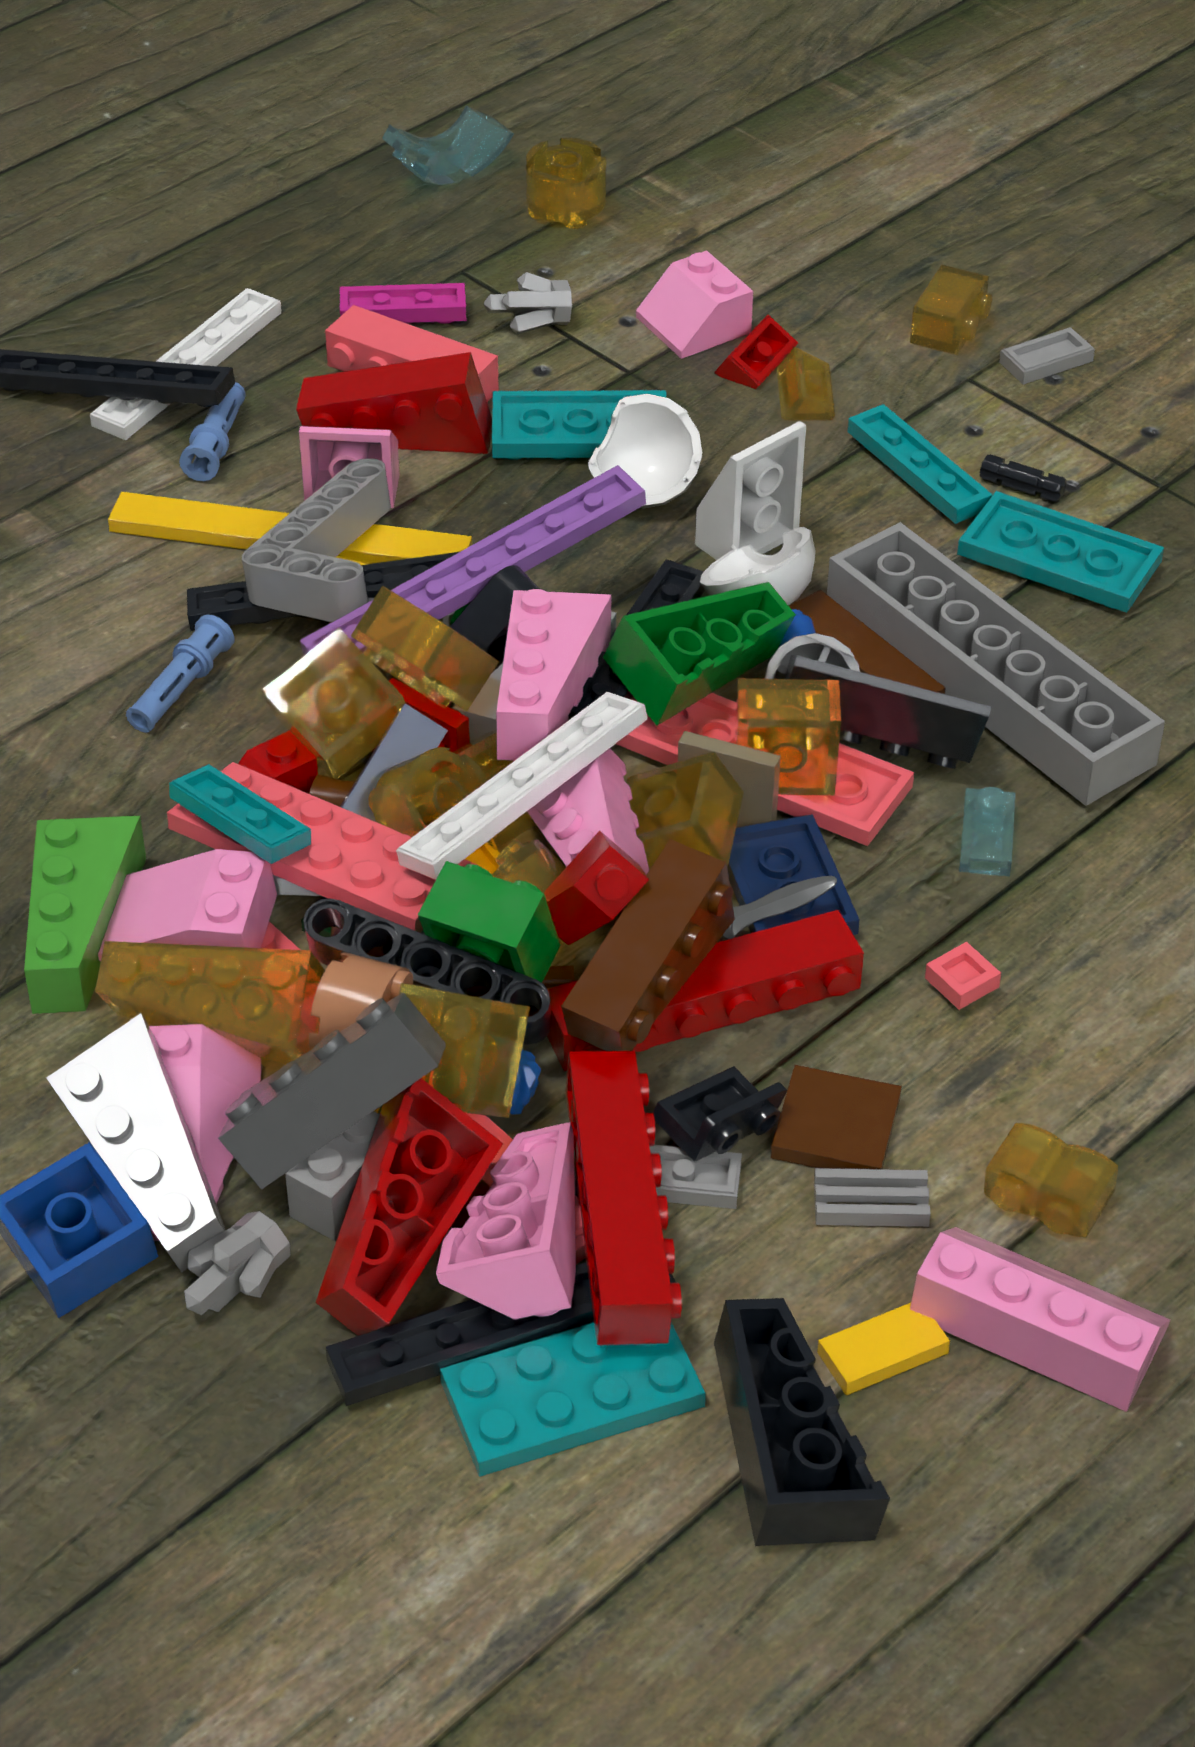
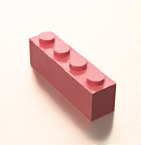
M353 305L325 330L327 365L345 372L471 352L487 402L493 397V391H499L498 355Z

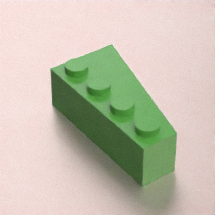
M140 816L37 820L24 966L32 1014L86 1011L105 962L99 960L98 952L125 877L128 874L142 871L146 862Z

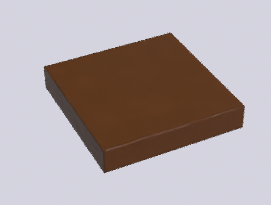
M795 1065L771 1145V1158L823 1169H883L901 1099L902 1086Z

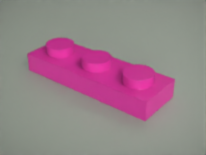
M465 283L340 287V316L355 305L407 324L413 322L447 324L454 321H466Z

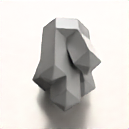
M528 272L517 279L520 291H508L506 294H490L484 302L488 313H513L515 315L510 323V328L515 334L549 325H567L571 318L572 297L568 280H549Z
M260 1211L245 1214L231 1228L188 1251V1269L199 1276V1278L184 1291L187 1309L203 1315L208 1309L219 1312L239 1292L260 1298L274 1271L291 1256L290 1242L276 1222Z

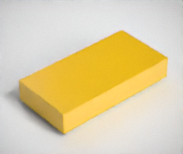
M908 1303L819 1339L817 1353L847 1396L948 1354L950 1340L935 1319L910 1310L911 1303Z

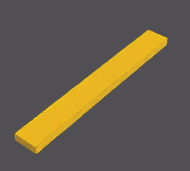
M121 492L108 518L109 531L115 533L247 550L290 513ZM373 524L338 556L373 564L461 552L472 546V536Z

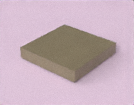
M684 731L678 742L676 815L726 829L776 821L781 756Z

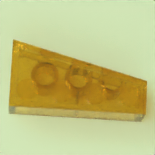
M105 941L95 992L116 1014L133 1019L141 1013L147 1024L154 1026L203 1024L260 1057L262 1060L268 1062L273 1060L288 1064L310 1051L309 1032L319 1033L320 1018L311 1016V1010L325 969L311 950Z

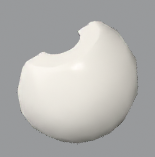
M651 394L625 397L619 400L612 414L607 435L602 444L595 448L588 462L589 470L595 478L619 465L645 490L646 505L640 508L666 505L689 488L698 472L703 454L700 434L689 417L688 411L669 398Z
M798 527L782 534L784 540L783 547L774 555L760 554L753 549L751 544L739 548L733 545L731 546L732 551L713 562L702 573L700 583L709 595L769 582L787 605H790L800 597L811 582L815 561V546L811 530L805 527Z

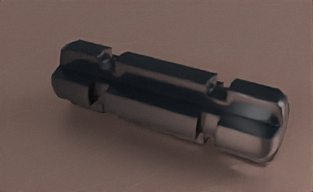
M992 454L985 457L980 467V478L982 480L995 484L1000 480L1002 481V486L1032 496H1036L1038 492L1041 493L1040 497L1054 503L1061 500L1066 490V479L1052 473H1049L1048 477L1044 476L1045 472L1014 461H1009V464H1006L1005 458Z

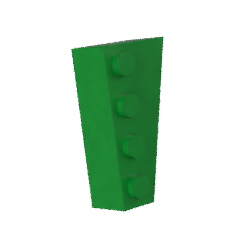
M769 582L625 615L622 617L603 658L637 702L645 704L647 715L658 726L773 656L796 614Z

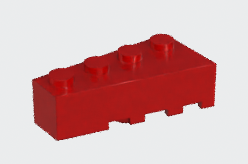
M471 352L303 378L296 407L302 426L391 430L398 439V449L488 454L492 435V416Z
M422 1078L383 1104L315 1302L357 1336L378 1330L390 1323L503 1145L500 1140Z

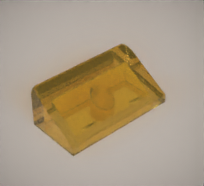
M794 347L777 369L781 418L791 421L832 420L835 417L829 364Z

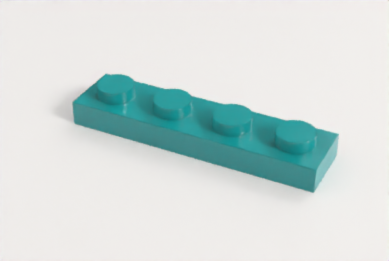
M884 404L848 419L847 432L955 524L978 515L992 497V493Z

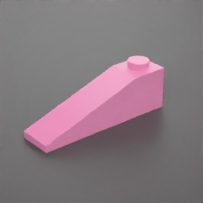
M568 1122L516 1134L490 1172L493 1183L484 1196H473L466 1209L470 1217L462 1228H451L444 1238L436 1270V1276L440 1284L512 1319L533 1315L540 1317L550 1316L562 1309L571 1308L576 1276L574 1131L571 1123Z

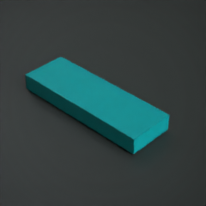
M210 764L169 782V795L172 800L270 864L311 845V829Z

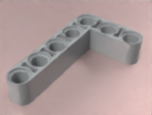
M367 458L348 464L242 554V564L248 597L252 604L334 622L368 603L363 567L360 563L336 558V556L391 508L386 469L382 461Z

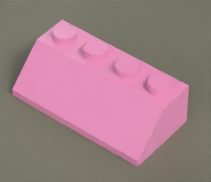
M957 1227L942 1231L937 1237L917 1273L910 1310L935 1319L941 1329L947 1333L1127 1412L1170 1322L1168 1318Z

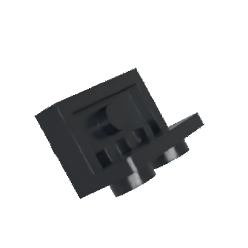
M733 1066L658 1101L653 1111L654 1119L679 1147L696 1162L714 1152L718 1154L726 1153L739 1140L753 1133L759 1136L770 1130L780 1118L781 1112L778 1109L787 1093V1089L780 1082H777L758 1091Z

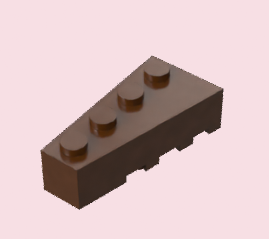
M669 839L647 873L649 881L627 904L562 1004L561 1008L568 1034L605 1051H632L637 1043L640 1044L645 1040L652 1024L735 920L732 903L733 888L729 883L726 862Z

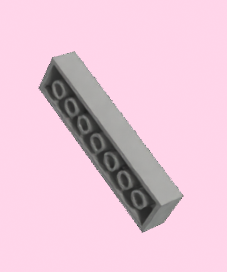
M901 522L830 557L827 586L828 596L946 687V695L991 706L992 708L985 727L1085 806L1157 765L1165 724L1163 719Z

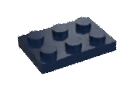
M813 814L716 831L715 847L720 859L727 863L729 881L739 906L749 904L775 890L796 882L822 876H835L837 878V884L817 899L794 910L765 918L749 925L750 933L839 910L853 935L858 934L860 919Z

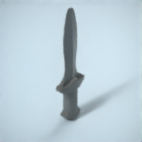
M822 876L803 880L775 890L749 904L733 907L735 920L722 936L725 940L735 938L740 931L757 921L786 913L817 899L837 884V878L835 876Z

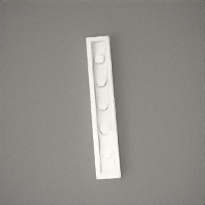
M246 288L156 360V362L217 366L280 315L281 302ZM110 397L90 413L91 426L127 440L171 403L163 404L157 400L146 399L121 400L118 397Z
M606 692L396 850L400 865L436 880L446 861L459 864L647 720L645 704Z

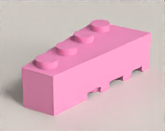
M541 589L513 591L496 711L497 760L515 761L568 721V715L572 707H577L583 696L585 682L588 677H593L598 667V658L601 652H606L610 644L612 595L546 592Z
M611 748L527 812L566 866L571 863L600 830L634 859L647 875L649 867L644 845L637 837L635 830L639 827L637 815L630 809L629 804L633 797L630 786L623 778L627 774L624 762Z

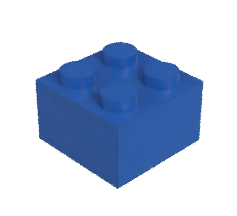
M90 1142L0 1195V1234L58 1318L158 1258L149 1223Z

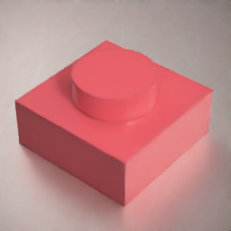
M965 942L927 963L925 979L960 1010L999 988L1001 972L968 942Z

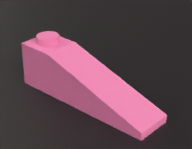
M203 1024L149 1026L156 1038L184 1120L194 1141L202 1169L217 1204L224 1188L223 1179L234 1158L218 1139L228 1120L225 1112L239 1099L241 1093L261 1082V1058ZM151 1230L153 1240L159 1241L154 1232Z

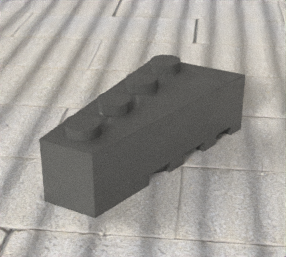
M404 992L387 1003L383 998H380L365 1008L358 1015L355 1023L342 1031L335 1030L331 1032L312 1050L289 1062L277 1072L241 1093L239 1099L226 1110L225 1115L228 1117V1120L218 1139L262 1190L435 1069L440 1063L446 1043Z

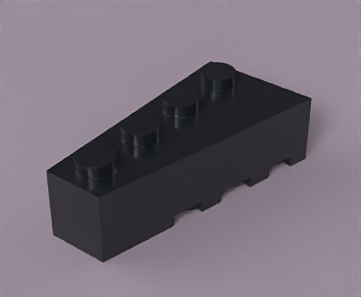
M784 1298L725 1300L714 1340V1347L755 1546L874 1541L890 1497L881 1480L875 1482L865 1464L867 1454L857 1435L850 1436L838 1413L840 1403L831 1386L825 1387L814 1368L816 1358Z

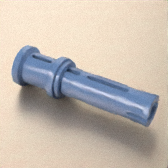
M236 382L219 405L211 406L204 423L193 429L189 438L190 445L183 450L179 459L182 471L189 478L196 481H207L216 476L220 467L219 459L226 454L229 447L227 434L246 397V392L239 383Z
M206 614L201 616L195 623V632L188 639L180 640L174 647L171 663L152 682L151 686L137 702L126 711L127 720L135 729L144 733L151 731L157 721L179 698L194 678L204 677L212 670L213 660L220 652L228 651L234 644L235 637L229 625L214 615Z

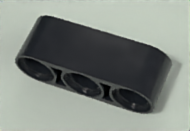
M517 565L507 566L500 570L429 651V653H440L457 657V668L461 669L453 695L456 700H462L503 663L513 591L540 589Z

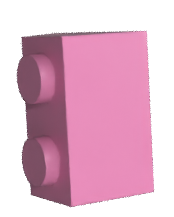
M708 251L694 253L690 257L671 263L637 308L636 318L682 359L750 334L752 327L753 290Z
M300 426L299 438L304 501L348 464L360 459L370 458L380 460L385 464L391 508H394L399 480L398 439L391 430Z

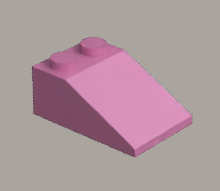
M215 849L126 875L98 952L99 960L101 962L252 975L277 897L270 863L253 852Z

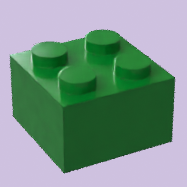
M446 861L418 913L425 935L536 979L541 983L561 946L545 894L540 889L526 881L516 880L512 883L493 877L486 869L474 864H467L463 867Z

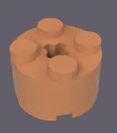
M346 952L341 953L344 961L332 960L318 985L311 1016L320 1018L319 1035L309 1032V1048L312 1050L331 1032L335 1030L342 1031L355 1023L358 1015L380 998H383L387 1003L404 992L420 1013H422L423 996L414 993L412 986L413 975L410 970Z

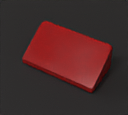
M767 315L714 373L721 378L757 389L797 346L798 342L771 316Z

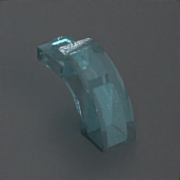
M465 106L457 121L448 130L437 136L429 138L418 137L389 125L382 139L395 149L392 155L402 161V165L427 183L442 185L462 181L482 171L500 155L514 133L493 117Z

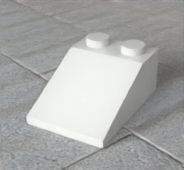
M799 421L729 458L697 507L696 546L715 560L732 551L731 546L733 545L739 548L751 544L754 550L764 554L784 543L782 536L784 532L799 527L806 425Z

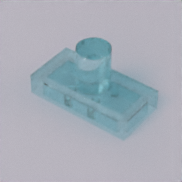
M985 787L983 789L966 788L959 872L1010 877L1016 793L1004 792L996 787Z

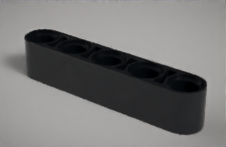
M331 898L319 900L313 903L305 913L303 921L310 952L317 961L328 966L332 960L343 962L341 953L346 952L409 969L413 975L412 986L414 993L423 996V1005L496 1035H502L508 1040L516 1043L519 1042V1044H536L543 1040L550 1032L552 1016L549 991L544 984L536 979L340 900ZM328 927L342 929L339 934L333 937L319 935L322 930ZM379 946L391 949L389 953L381 957H373L367 954L371 949ZM426 966H434L440 969L437 974L430 977H422L415 974L419 969ZM473 986H484L489 989L488 993L481 997H471L465 994L466 990ZM528 1005L539 1009V1012L532 1017L524 1018L514 1014L516 1009Z

